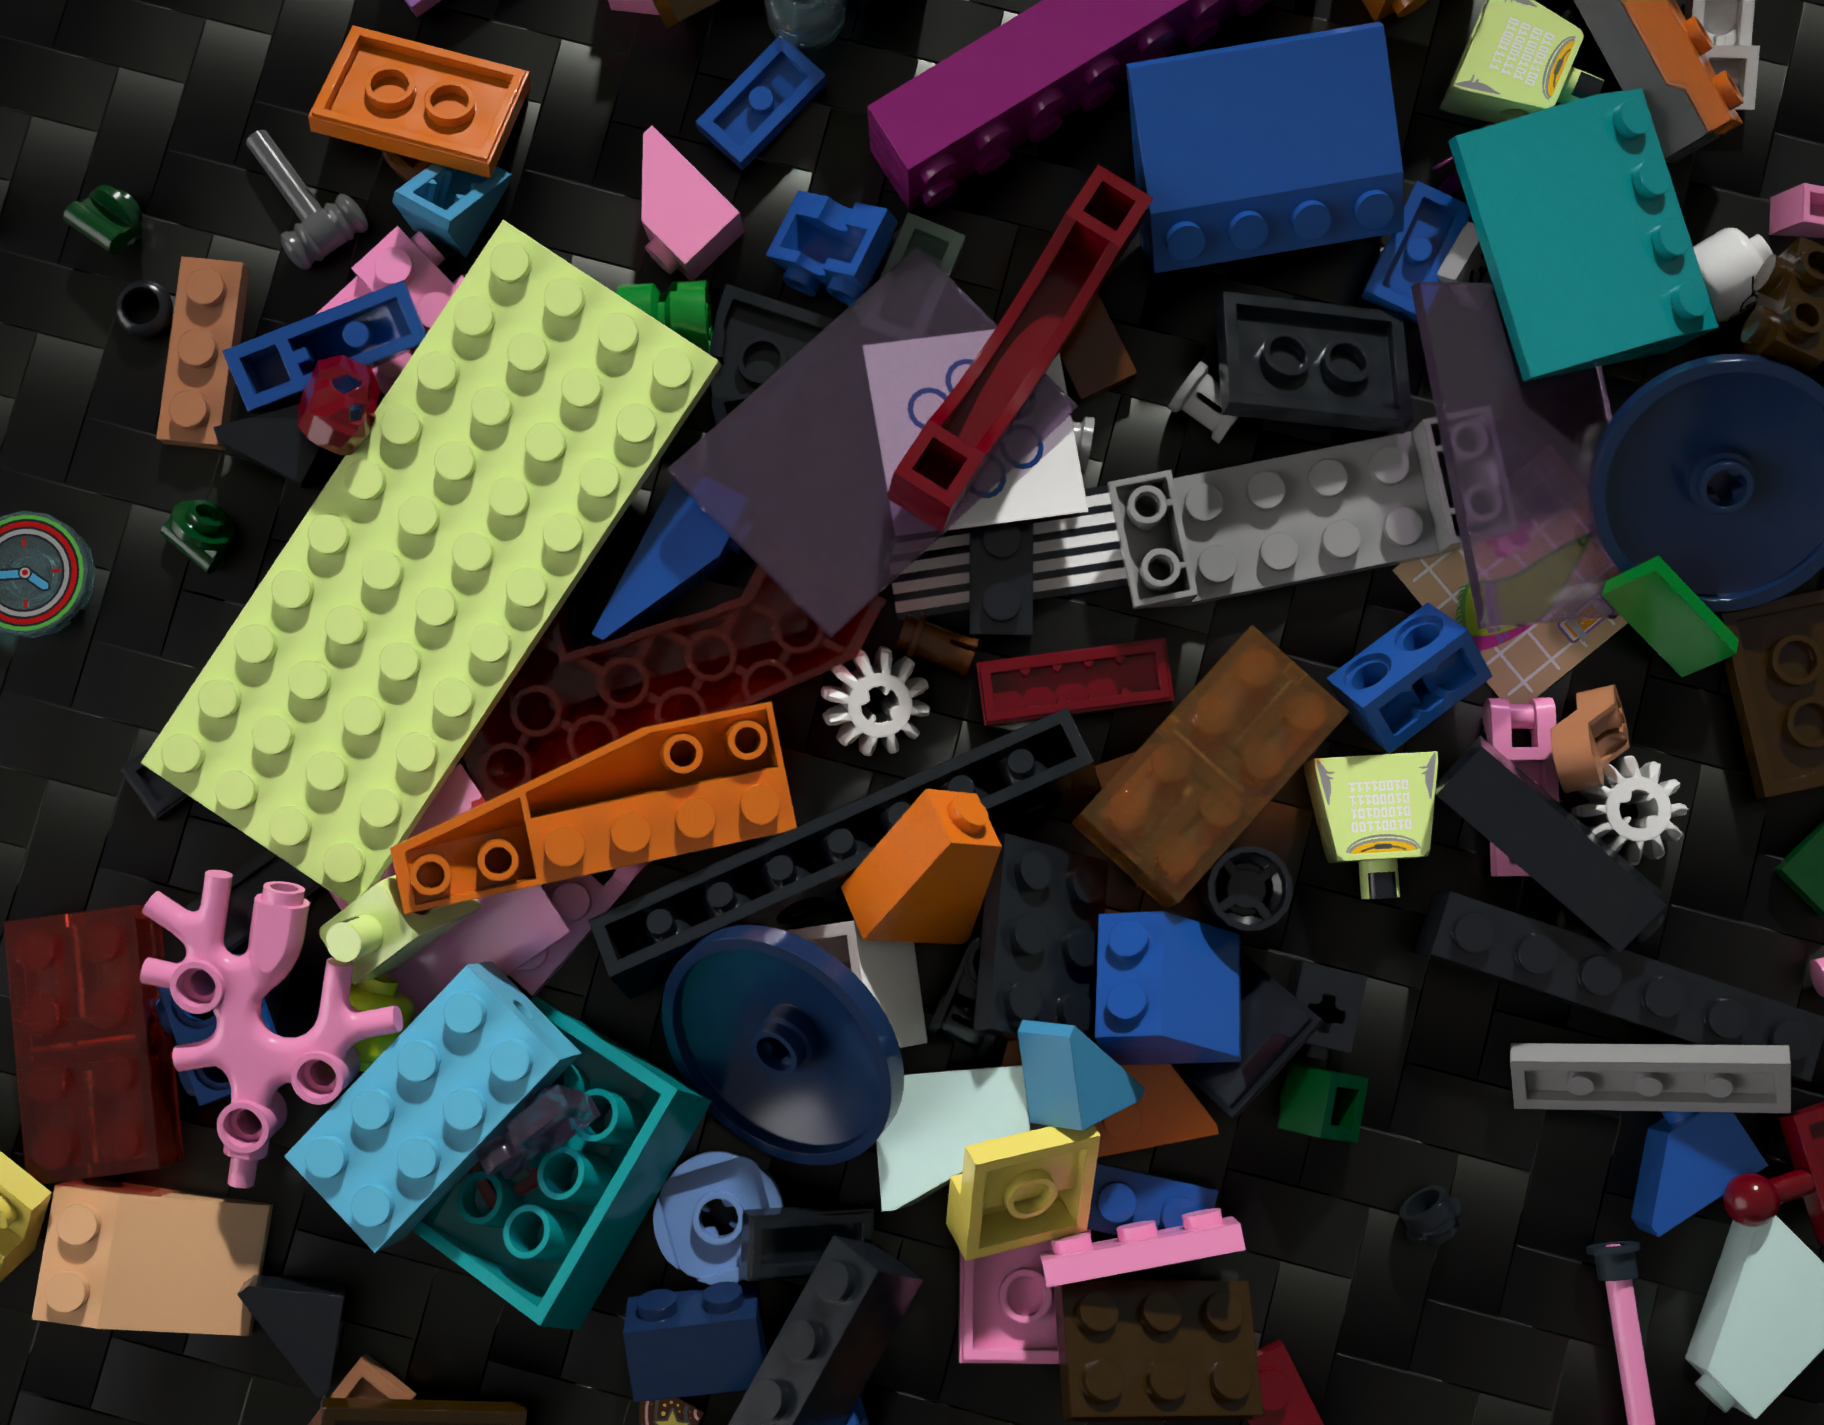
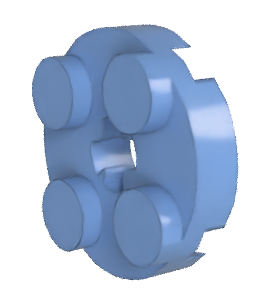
M728 1150L704 1152L691 1157L679 1165L662 1186L660 1196L653 1211L655 1238L666 1260L676 1269L680 1268L687 1275L698 1278L697 1281L709 1285L726 1281L737 1283L745 1280L740 1275L743 1210L785 1207L783 1196L773 1176L754 1157ZM721 1199L725 1207H735L738 1222L730 1221L729 1225L734 1228L732 1232L726 1235H719L716 1226H704L701 1213L702 1211L709 1212L711 1210L706 1205L710 1200Z

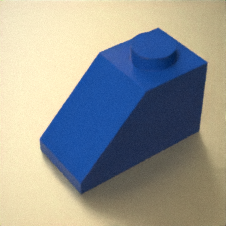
M1661 1111L1664 1118L1648 1127L1631 1219L1639 1230L1660 1237L1721 1197L1727 1184L1735 1176L1743 1173L1756 1174L1768 1166L1733 1112Z

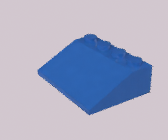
M1381 22L1126 64L1136 188L1153 198L1139 228L1140 244L1155 274L1404 232L1403 166L1385 30Z

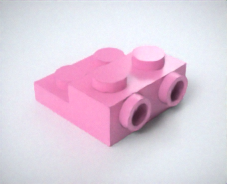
M397 226L351 268L357 276L316 314L404 280L424 329L428 333L464 277L460 275L452 283L437 267L445 258L420 231L409 238ZM416 349L372 369L379 388L385 396Z

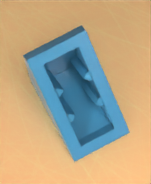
M433 163L394 192L392 202L412 230L415 232L420 231L428 239L466 258L508 187L512 174L496 166L492 177L487 178Z
M1022 1020L1017 1032L1030 1123L1083 1131L1141 1100L1145 1088L1075 1025Z

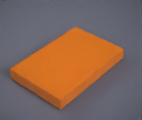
M352 25L308 115L310 129L312 132L491 178L530 90V71Z

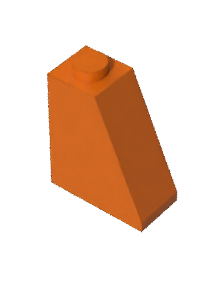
M925 789L844 882L841 889L863 941L964 944L971 937L1002 849V845L989 820L988 812L976 793Z

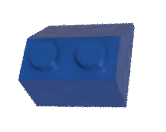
M1165 911L1099 914L1095 1039L1100 1048L1118 1065L1241 1062V938L1239 934Z

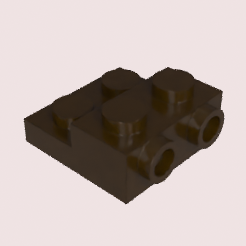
M1800 236L1779 256L1773 254L1768 257L1759 269L1753 285V289L1759 292L1757 301L1747 310L1741 324V342L1744 344L1740 354L1775 359L1808 374L1824 361V246Z

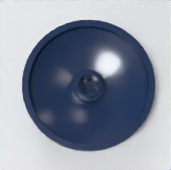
M1720 354L1688 361L1663 372L1639 388L1624 402L1605 428L1596 447L1589 474L1588 497L1593 525L1600 542L1619 571L1623 573L1659 555L1712 612H1729L1759 606L1778 599L1798 588L1824 567V388L1804 372L1786 363L1748 354Z
M736 925L720 929L701 939L672 969L666 981L662 998V1023L668 1049L684 1082L712 1100L707 1111L735 1136L749 1145L782 1160L806 1165H831L845 1162L861 1155L875 1143L890 1125L897 1114L904 1090V1068L899 1043L885 1012L876 998L848 967L829 952L809 940L781 929L759 925Z

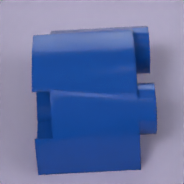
M798 190L765 256L786 270L783 281L793 289L805 295L815 297L821 288L842 303L852 307H859L893 241L892 234L898 221L887 208L856 202L853 209L837 203L828 196Z

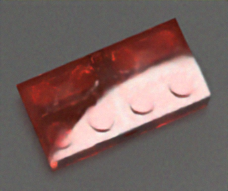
M142 905L3 922L25 1171L41 1184L154 1170L184 1161L176 1069L172 1059L173 1037L165 1032L157 1015L156 1001L161 998L157 986L144 984L140 981L141 968L146 958L152 957L165 960L163 932L161 925L142 913L144 907Z

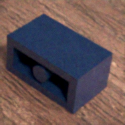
M726 1281L715 1283L706 1289L673 1292L668 1289H655L641 1296L628 1297L623 1338L634 1403L748 1390L768 1354L758 1283L739 1285L735 1282Z

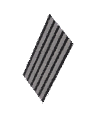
M1107 485L1085 489L1089 512L1033 519V600L1129 586ZM969 528L903 536L895 544L888 562L897 621L904 620L907 614L919 618L920 613L927 614L928 617L969 610Z

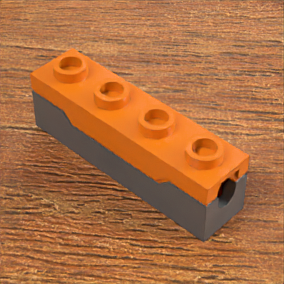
M1574 0L1622 90L1643 89L1667 163L1675 164L1719 138L1720 134H1726L1743 123L1735 110L1736 107L1744 103L1737 86L1726 70L1716 75L1705 53L1714 48L1709 35L1695 15L1688 20L1685 19L1675 0Z

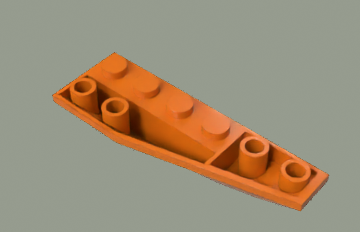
M772 701L642 727L391 847L390 851L403 913L409 914L770 836L796 828L797 825Z

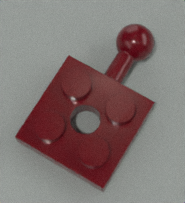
M1824 1102L1778 1117L1795 1169L1794 1171L1771 1179L1755 1173H1743L1729 1181L1724 1190L1723 1203L1727 1213L1734 1221L1748 1227L1763 1226L1775 1217L1779 1205L1803 1197L1817 1243L1824 1246Z

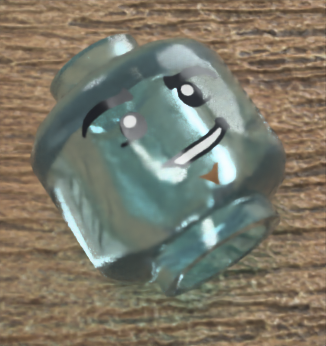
M764 0L770 30L776 38L781 37L800 51L808 52L825 47L835 40L844 26L846 14L845 0Z

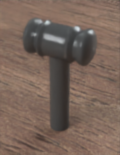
M266 130L256 131L248 137L246 141L247 147L301 220V223L294 225L293 231H285L280 236L285 253L296 266L303 270H309L315 260L323 261L325 256L347 241H353L355 233L367 231V219L360 206L346 194H339L335 203H326L324 208H322Z

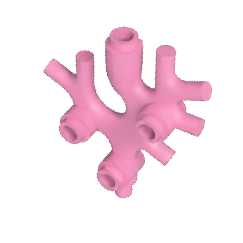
M208 870L205 872L199 910H187L159 891H156L146 902L142 913L175 935L184 944L186 956L181 962H171L152 957L146 958L141 968L140 981L144 984L170 989L176 1004L189 1013L203 1014L213 1010L217 1021L215 1032L202 1041L176 1045L172 1052L173 1064L179 1072L216 1066L223 1070L228 1077L231 1086V1103L221 1111L217 1119V1133L224 1144V1154L231 1157L227 1183L235 1188H250L255 1184L258 1160L267 1156L270 1138L282 1128L287 1119V1105L282 1095L277 1091L278 1088L285 1083H291L295 1093L302 1100L311 1104L321 1105L333 1101L359 1073L360 1058L353 1045L366 1038L401 1032L403 1029V1017L397 1005L368 1011L355 1009L349 1001L354 962H341L335 958H329L326 961L319 1014L315 1025L306 1034L299 1037H282L273 1033L265 1025L261 1016V1004L263 998L287 977L300 955L304 943L310 902L304 898L305 888L295 883L283 881L265 883L263 885V892L257 894L254 898L248 949L245 954L236 956L231 954L224 945L233 874L223 870Z

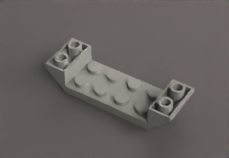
M1486 407L1423 419L1412 431L1404 432V434H1394L1173 478L1171 470L1110 481L1107 484L1133 609L1191 606L1439 556L1514 532Z

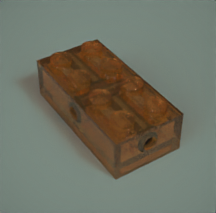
M1251 625L1071 823L1165 909L1172 907L1185 897L1349 711L1257 628Z

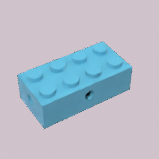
M492 961L467 964L284 1157L376 1253L403 1240L580 1056L581 1052Z

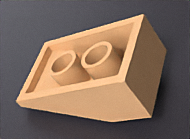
M89 1177L57 1184L54 1187L32 1319L95 1329L249 1336L253 1331L255 1317L237 1294L245 1281L253 1275H262L273 1204Z

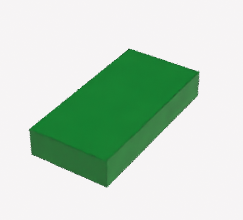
M1659 555L1605 581L1602 597L1682 678L1736 655L1739 639Z

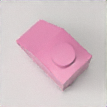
M651 126L643 133L641 221L650 242L645 246V249L668 274L671 275L678 268L690 281H694L745 232L741 215L656 128Z

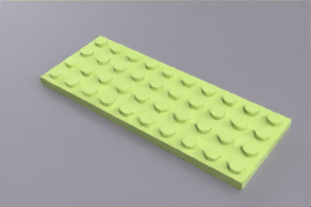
M502 220L374 412L376 419L371 427L369 436L355 453L346 455L141 763L330 892L351 904L380 881L393 861L390 848L408 839L722 366L719 360L508 222Z

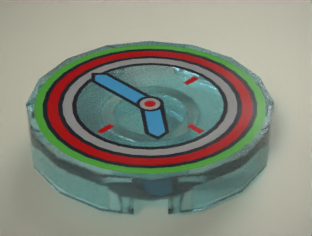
M20 511L1 516L0 631L10 635L31 638L61 631L72 623L69 620L76 616L79 609L84 610L92 597L96 570L91 549L72 527L49 514Z

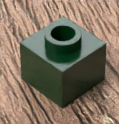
M1289 1063L1286 1081L1280 1093L1281 1110L1277 1128L1323 1139L1358 1143L1369 1078Z

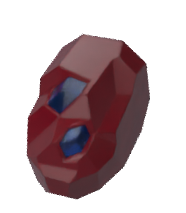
M344 355L318 360L302 393L298 408V427L310 441L338 455H352L366 440L376 419L374 412L377 409V401L381 391L371 367Z

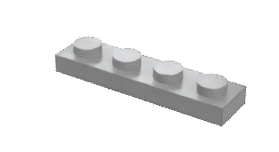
M1511 1043L1510 1067L1514 1109L1791 1113V1061L1789 1045Z

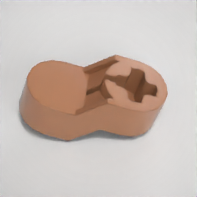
M1615 684L1576 693L1577 710L1550 729L1554 764L1559 782L1565 793L1603 786V767L1630 748L1626 718Z

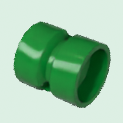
M707 280L672 282L666 293H661L654 283L621 284L617 286L616 294L711 355L710 344L713 333V319Z

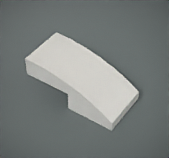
M1685 0V19L1688 20L1695 15L1711 39L1714 48L1705 53L1714 72L1717 75L1726 70L1743 98L1744 103L1736 107L1735 110H1755L1760 46L1751 45L1755 0Z

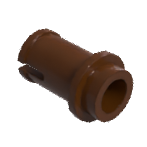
M920 613L919 618L907 614L894 650L905 653V656L910 659L913 656L965 677L974 657V650L978 645L979 639L971 638L925 621L927 614Z

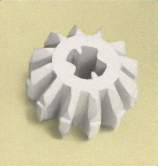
M880 646L875 653L873 665H871L865 651L858 648L852 652V659L856 666V670L852 673L840 663H835L831 668V671L838 679L843 681L841 687L823 686L821 696L828 701L840 704L824 712L822 715L823 719L829 726L844 723L836 736L843 746L853 743L859 737L860 752L863 755L871 756L876 749L878 738H881L885 749L890 754L899 751V743L895 733L901 730L907 737L913 740L920 734L917 727L908 721L910 715L924 717L930 713V707L926 703L912 699L929 688L927 680L923 677L908 679L913 672L915 663L907 656L899 659L892 666V651L887 647ZM877 687L884 695L889 693V697L881 701L882 712L876 715L867 707L861 708L862 705L870 701L869 690Z
M1634 756L1620 757L1616 768L1608 763L1603 767L1604 785L1579 790L1580 795L1589 800V803L1572 807L1570 813L1576 818L1588 817L1590 825L1587 827L1631 865L1639 864L1642 853L1650 860L1660 859L1665 854L1662 840L1678 841L1683 835L1679 828L1670 822L1671 817L1685 815L1688 810L1686 805L1681 803L1671 804L1669 796L1679 789L1680 782L1676 779H1671L1658 784L1661 764L1655 761L1645 763L1640 769ZM1620 804H1636L1638 810L1637 818H1622L1619 810Z

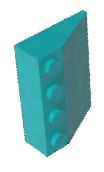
M1642 88L1588 96L1456 135L1448 141L1523 382L1666 353L1719 328Z
M534 995L531 1002L581 1052L580 1056L513 1124V1126L517 1124L530 1144L526 1153L519 1157L515 1149L513 1151L507 1150L506 1145L510 1140L505 1133L481 1158L487 1160L486 1167L483 1168L484 1171L474 1172L470 1175L467 1172L412 1231L539 1326L579 1330L712 1100L658 1065L541 997ZM538 1167L537 1179L539 1186L519 1198L513 1186L530 1176L527 1169ZM481 1180H489L497 1192L496 1203L491 1211L476 1187L477 1182Z

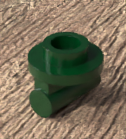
M100 185L91 191L90 196L82 202H72L66 208L63 219L67 224L112 255L121 253L127 245L134 243L142 236L141 221L143 217L137 202L127 192L116 190L109 185Z
M187 500L176 504L169 519L160 530V534L207 574H212L222 565L225 560L224 552L235 533L234 525L223 509L206 500Z

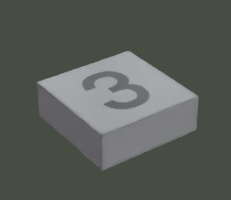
M1467 222L1439 268L1437 276L1455 306L1471 312H1475L1492 284V280L1474 223Z

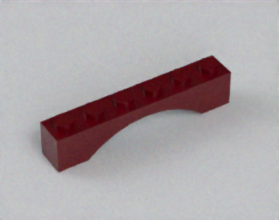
M1099 164L1097 165L1065 213L1048 245L992 335L955 388L927 421L894 471L887 499L938 531L943 532L1139 231L1153 200L1151 196Z

